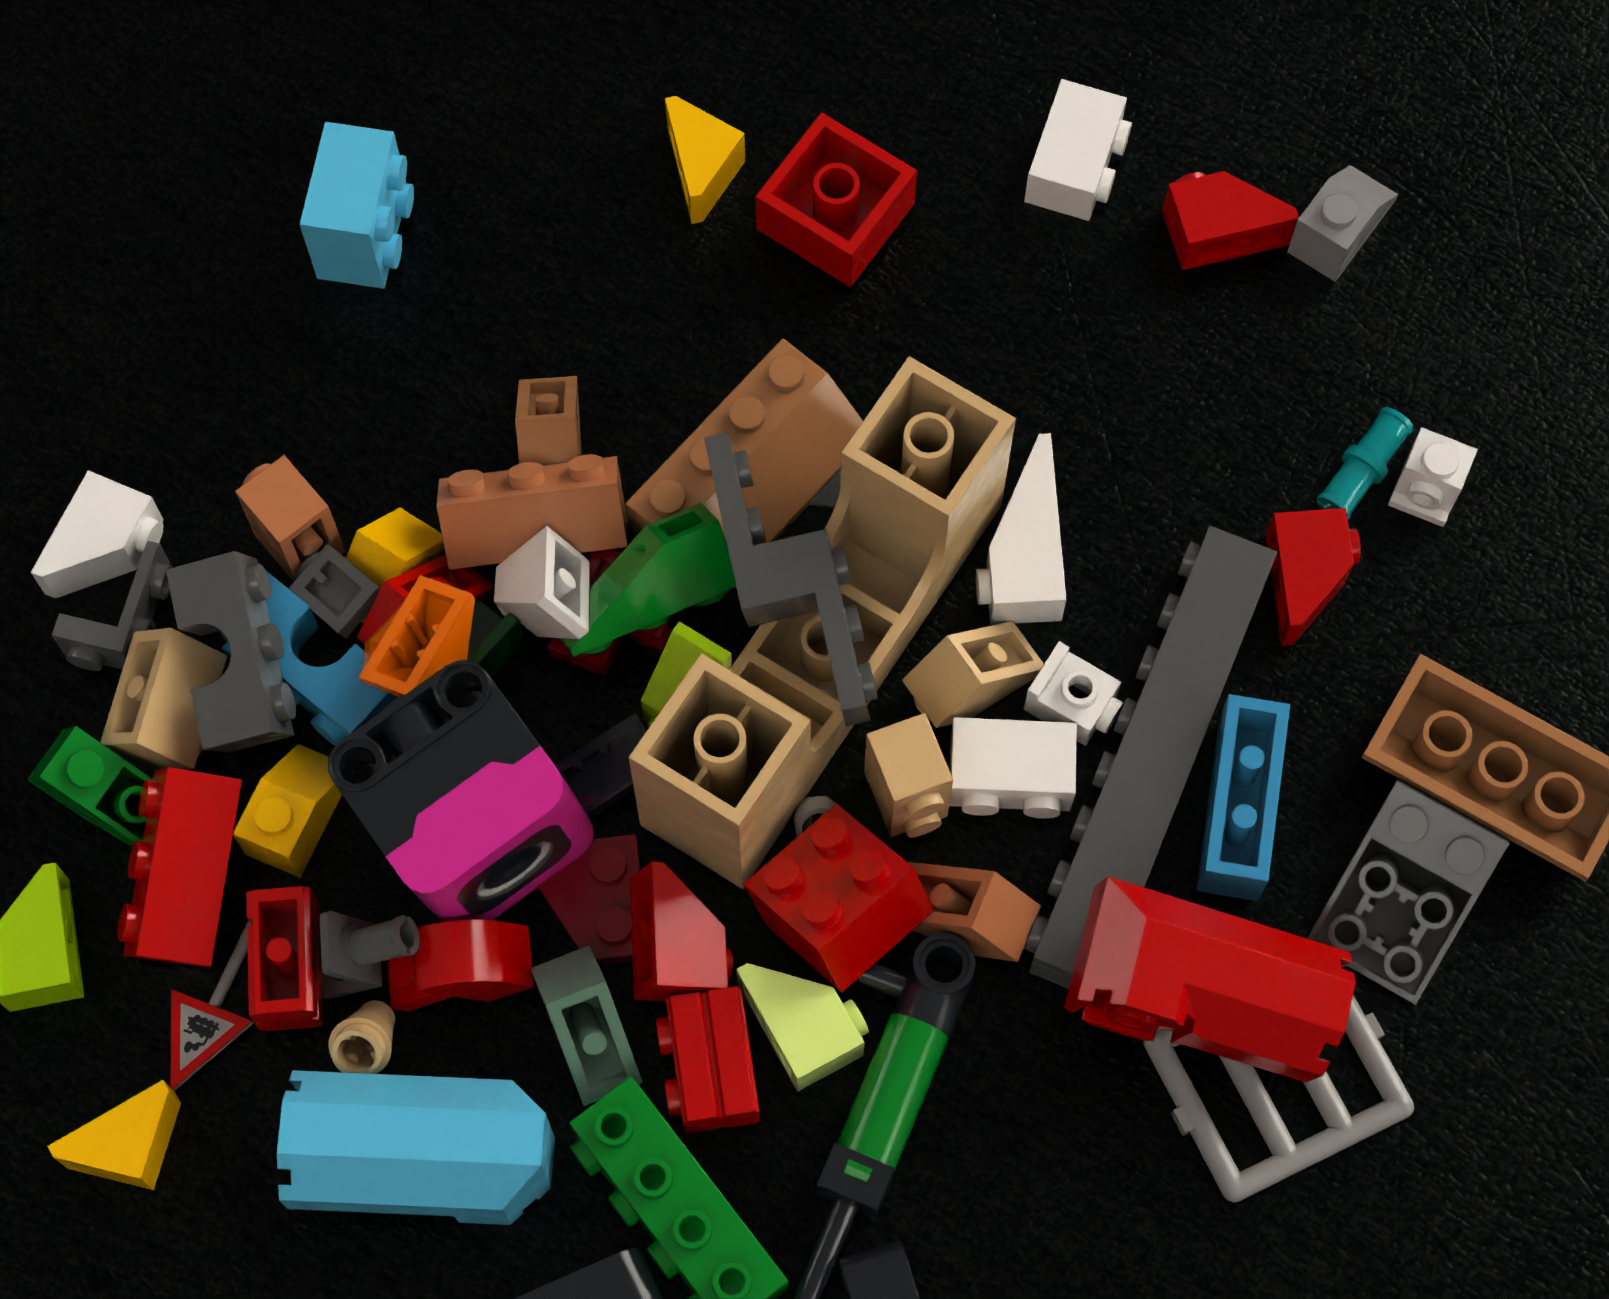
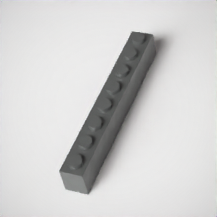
M1209 526L1202 545L1190 542L1178 575L1188 579L1180 597L1169 593L1157 623V627L1167 630L1160 649L1148 645L1135 679L1146 682L1138 701L1126 698L1115 725L1114 732L1124 735L1116 755L1107 751L1104 752L1093 779L1092 785L1102 789L1096 806L1093 809L1083 805L1072 830L1070 839L1080 843L1072 864L1060 860L1048 889V895L1058 898L1050 919L1040 915L1037 916L1024 950L1035 954L1029 973L1069 989L1094 886L1108 876L1141 887L1145 886L1277 551Z

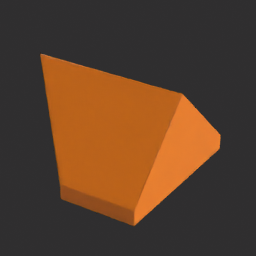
M420 575L402 605L364 643L363 670L358 677L360 681L368 686L401 697L446 665L455 661L467 660L475 603L473 595L467 591Z

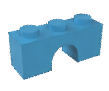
M267 572L271 585V597L266 600L270 622L278 628L284 648L283 657L278 659L283 683H287L290 687L296 705L299 703L315 716L310 721L311 725L326 740L336 746L342 739L378 715L385 707L399 697L363 684L358 677L363 670L364 650L356 644L340 660L331 665L313 667L302 663L299 660L301 649L319 629V626L310 606ZM220 631L226 642L221 649L230 659L231 649L228 639Z

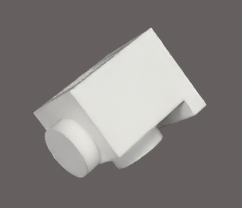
M1421 427L1407 456L1388 506L1444 527L1448 515L1463 488L1478 449Z
M1059 641L1029 687L1024 710L1046 722L1077 723L1076 741L1086 746L1096 730L1106 734L1124 705L1122 701L1117 699L1121 682L1069 652L1070 647ZM1072 685L1089 696L1082 699L1076 698L1071 695L1068 688Z

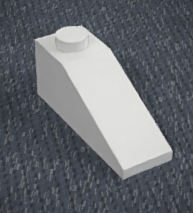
M1051 433L1038 435L989 546L986 569H976L978 605H989L990 625L1011 621L1015 624L1062 621L1066 604V589Z

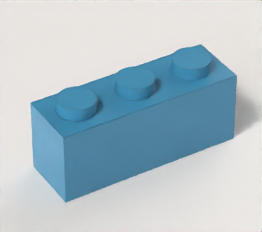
M1228 695L1218 722L1196 891L1258 901L1269 880L1290 704Z

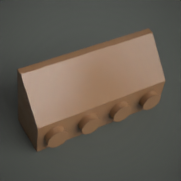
M782 339L625 503L629 531L637 536L646 525L702 503L719 520L726 540L704 438L728 432L734 451L746 450L754 486L743 488L747 509L759 507L766 536L765 543L776 541L841 471V452L858 430L863 420L830 375L789 342Z
M1422 654L1419 655L1361 758L1586 882L1609 841V756Z

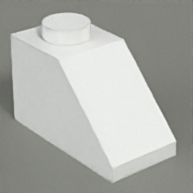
M88 470L33 567L31 574L44 594L56 599L135 571L140 563L147 541L160 542L164 519L151 496Z
M545 526L496 566L494 602L504 616L511 612L520 619L523 626L537 637L581 639L589 632L590 561L550 527Z

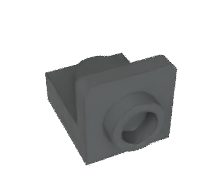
M327 543L320 552L312 554L301 564L296 574V580L288 589L309 605L310 609L338 634L347 639L367 616L381 588Z

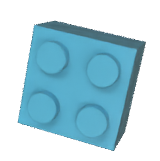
M325 122L300 221L301 231L317 279L384 289L389 268H398L402 252V236L397 233L401 218L410 217L414 200L413 184H407L406 182L407 158L399 154L393 131Z

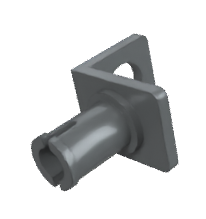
M333 911L321 913L322 998L333 999L381 987L382 961L402 956L408 957L417 953L420 937L415 922L409 916L405 917V915L373 924Z

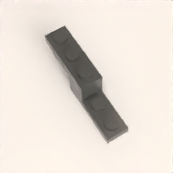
M728 432L705 437L704 440L741 610L748 627L819 611L846 727L871 721L866 702L876 700L878 696L870 662L858 665L853 643L865 641L857 605L845 607L840 585L851 583L844 548L831 549L826 529L765 543L766 536L759 507L747 509L743 488L754 486L746 450L735 452Z

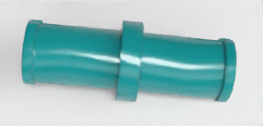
M1388 407L1382 408L1379 416L1357 445H1350L1342 455L1344 464L1323 493H1320L1317 497L1318 506L1322 510L1346 508L1347 520H1349L1350 514L1373 483H1381L1387 475V463L1405 438L1413 431V424L1397 410Z

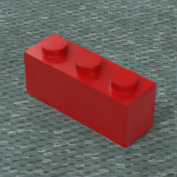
M165 767L154 771L153 780L146 779L144 781L138 808L139 816L147 817L142 842H134L128 864V877L136 879L132 904L125 903L123 905L117 930L118 941L125 942L123 956L195 967H211L241 779Z

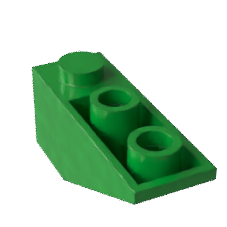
M698 503L646 525L589 589V632L581 639L559 638L571 655L575 657L579 654H595L604 651L614 643L616 638L637 629L651 630L666 623L670 615L691 606H706L715 603L725 595V591L735 588L736 582L729 550L719 520L702 503Z
M74 726L62 730L27 780L77 815L127 845L133 847L135 841H143L147 817L139 816V799L144 781L146 779H153L79 727Z

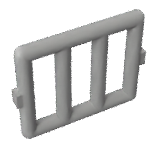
M1353 995L1345 1032L1383 1101L1351 1117L1325 1071L1322 1077L1303 1083L1328 1128L1295 1144L1254 1067L1219 1056L1273 1155L1239 1172L1174 1050V1047L1179 1044L1170 1043L1173 1031L1157 1029L1154 1041L1143 1040L1144 1047L1176 1106L1171 1115L1182 1136L1191 1134L1223 1196L1231 1202H1239L1408 1118L1414 1111L1413 1100L1379 1041L1385 1033L1373 1012L1365 1016Z

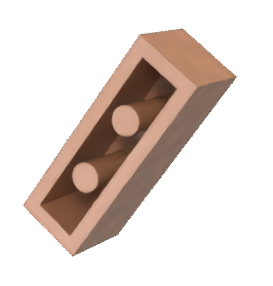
M587 454L575 457L567 463L544 466L536 462H524L505 471L482 473L478 470H463L452 474L449 478L439 479L436 507L449 570L499 564L545 526L550 527L580 553L628 546L627 515L617 456L602 458L598 455Z

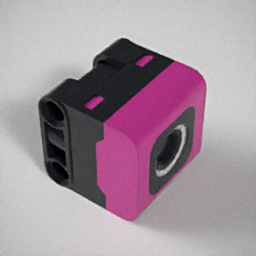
M468 660L455 661L446 665L413 690L391 702L378 715L342 739L332 749L328 758V772L336 787L402 881L441 922L494 920L538 888L539 884L581 857L590 848L594 838L593 825L590 818L559 770L488 673L479 664ZM472 686L482 688V692L471 691L456 701L457 696L462 690ZM373 760L358 772L356 783H351L353 770L360 763Z

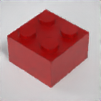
M821 112L756 195V229L851 288L915 204L917 170Z
M837 803L744 883L766 926L841 993L934 911L914 867Z

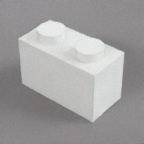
M1061 79L1028 174L1024 202L1090 221L1096 201L1107 203L1116 174V170L1107 168L1112 153L1123 155L1128 141L1132 122L1123 120L1126 97Z
M954 717L950 740V773L953 778L949 806L962 807L964 813L978 816L996 814L999 812V808L1023 809V813L1026 816L1033 818H1053L1059 816L1060 811L1070 812L1076 794L1077 723Z

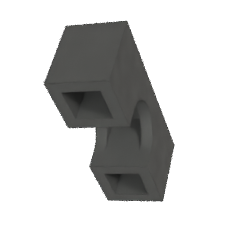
M232 551L167 569L166 574L178 630L201 636L222 631L228 639L231 649L229 666L221 678L211 684L190 689L203 750L227 754L294 736L291 719H294L296 716V703L290 687L287 683H283L278 659L283 657L284 648L278 628L270 622L266 600L271 597V585L265 568L258 564L256 558Z

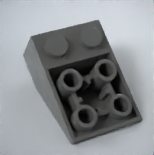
M1397 778L1307 939L1350 952L1352 963L1346 966L1416 1005L1507 849L1510 840Z

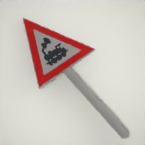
M249 920L209 1003L171 989L170 1088L173 1091L178 1089L254 1024L249 1019L220 1008L248 951L247 927L251 925Z

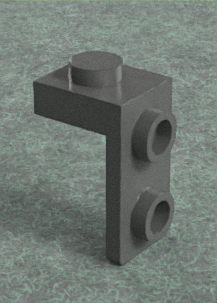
M147 541L118 627L59 613L52 637L69 663L91 671H100L103 665L123 670L134 632L155 629V621L152 618L158 600H165L170 593L166 570L173 568L160 543Z

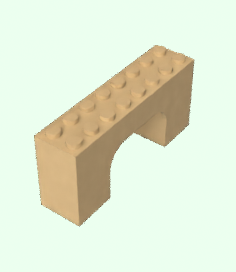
M910 356L841 452L840 493L833 513L825 527L831 549L844 548L851 583L840 585L845 607L857 605L865 641L853 643L858 665L870 662L876 691L1001 508L1016 421L1015 417ZM819 611L761 624L729 670L701 653L629 756L640 825L741 889H744V883L752 877L796 812L797 806L804 800L854 726L846 727Z

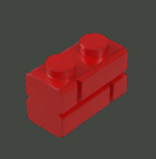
M303 886L246 892L247 919L251 923L247 927L249 1017L255 1022L260 1031L292 1030L323 1026L320 904L316 897H314V893L310 887Z
M741 987L709 990L705 993L695 992L666 998L668 1016L656 1018L661 1056L674 1055L677 1078L664 1080L669 1117L682 1116L685 1133H697L717 1130L722 1127L730 1128L760 1122V1111Z

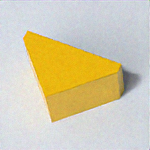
M677 96L665 98L667 128L691 223H700L705 220L745 163V136L738 129Z
M398 508L358 529L346 559L381 588L385 581L436 559L444 550L442 533L404 509Z
M161 1080L47 1147L53 1158L67 1169L154 1190L181 1102L164 1080Z

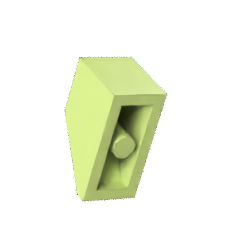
M746 963L736 969L737 984L741 987L745 999L797 1092L864 1055L865 1042L862 1036L869 1033L862 1014L852 999L842 1003L834 987Z

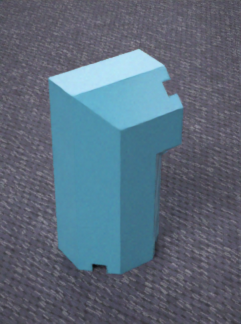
M292 1070L289 1081L297 1091H285L282 1100L277 1146V1169L291 1170V1185H278L279 1201L287 1209L454 1216L459 1223L511 1225L524 1213L523 1210L535 1199L539 1200L552 1187L555 1136L546 1113L513 1080Z

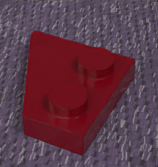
M636 834L593 839L590 848L582 856L539 884L538 889L558 921L571 937L577 950L590 945L598 965L632 961L631 930L633 923L630 914L629 878L640 871Z

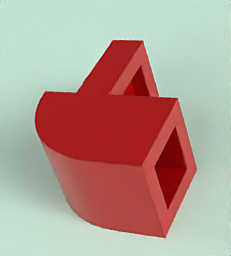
M456 920L418 927L420 944L417 953L408 957L402 956L387 960L391 1009L410 1012L451 997L490 1002L534 987L531 971L532 960L529 929L525 925L496 920Z

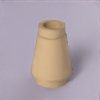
M369 1001L333 1029L329 1037V1052L333 1063L342 1073L377 1074L386 1067L391 1057L395 1015L389 1005L381 1001Z

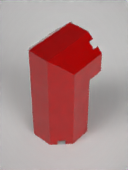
M1108 876L1094 886L1064 1008L1074 1013L1085 1007L1082 1020L1138 1040L1154 1041L1157 1029L1173 1031L1170 1040L1171 1044L1186 1045L1299 1081L1309 1082L1322 1077L1330 1061L1318 1058L1325 1043L1338 1047L1345 1033L1356 982L1354 972L1342 969V967L1352 963L1351 953Z

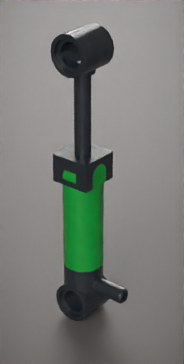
M942 932L932 934L924 939L915 950L914 959L907 975L875 963L856 980L858 983L895 997L897 1000L837 1143H834L818 1181L817 1196L833 1203L793 1299H821L856 1213L873 1220L877 1219L893 1180L894 1171L966 996L971 990L976 966L974 951L967 941L956 934ZM947 959L957 966L960 975L952 982L941 983L929 976L926 967L933 960Z

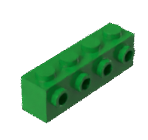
M632 1076L569 1122L572 1132L577 1139L569 1146L570 1150L590 1177H593L599 1171L604 1174L616 1190L607 1199L629 1228L638 1222L641 1223L654 1241L646 1248V1251L668 1280L677 1273L693 1292L687 1299H778L789 1291V1281Z

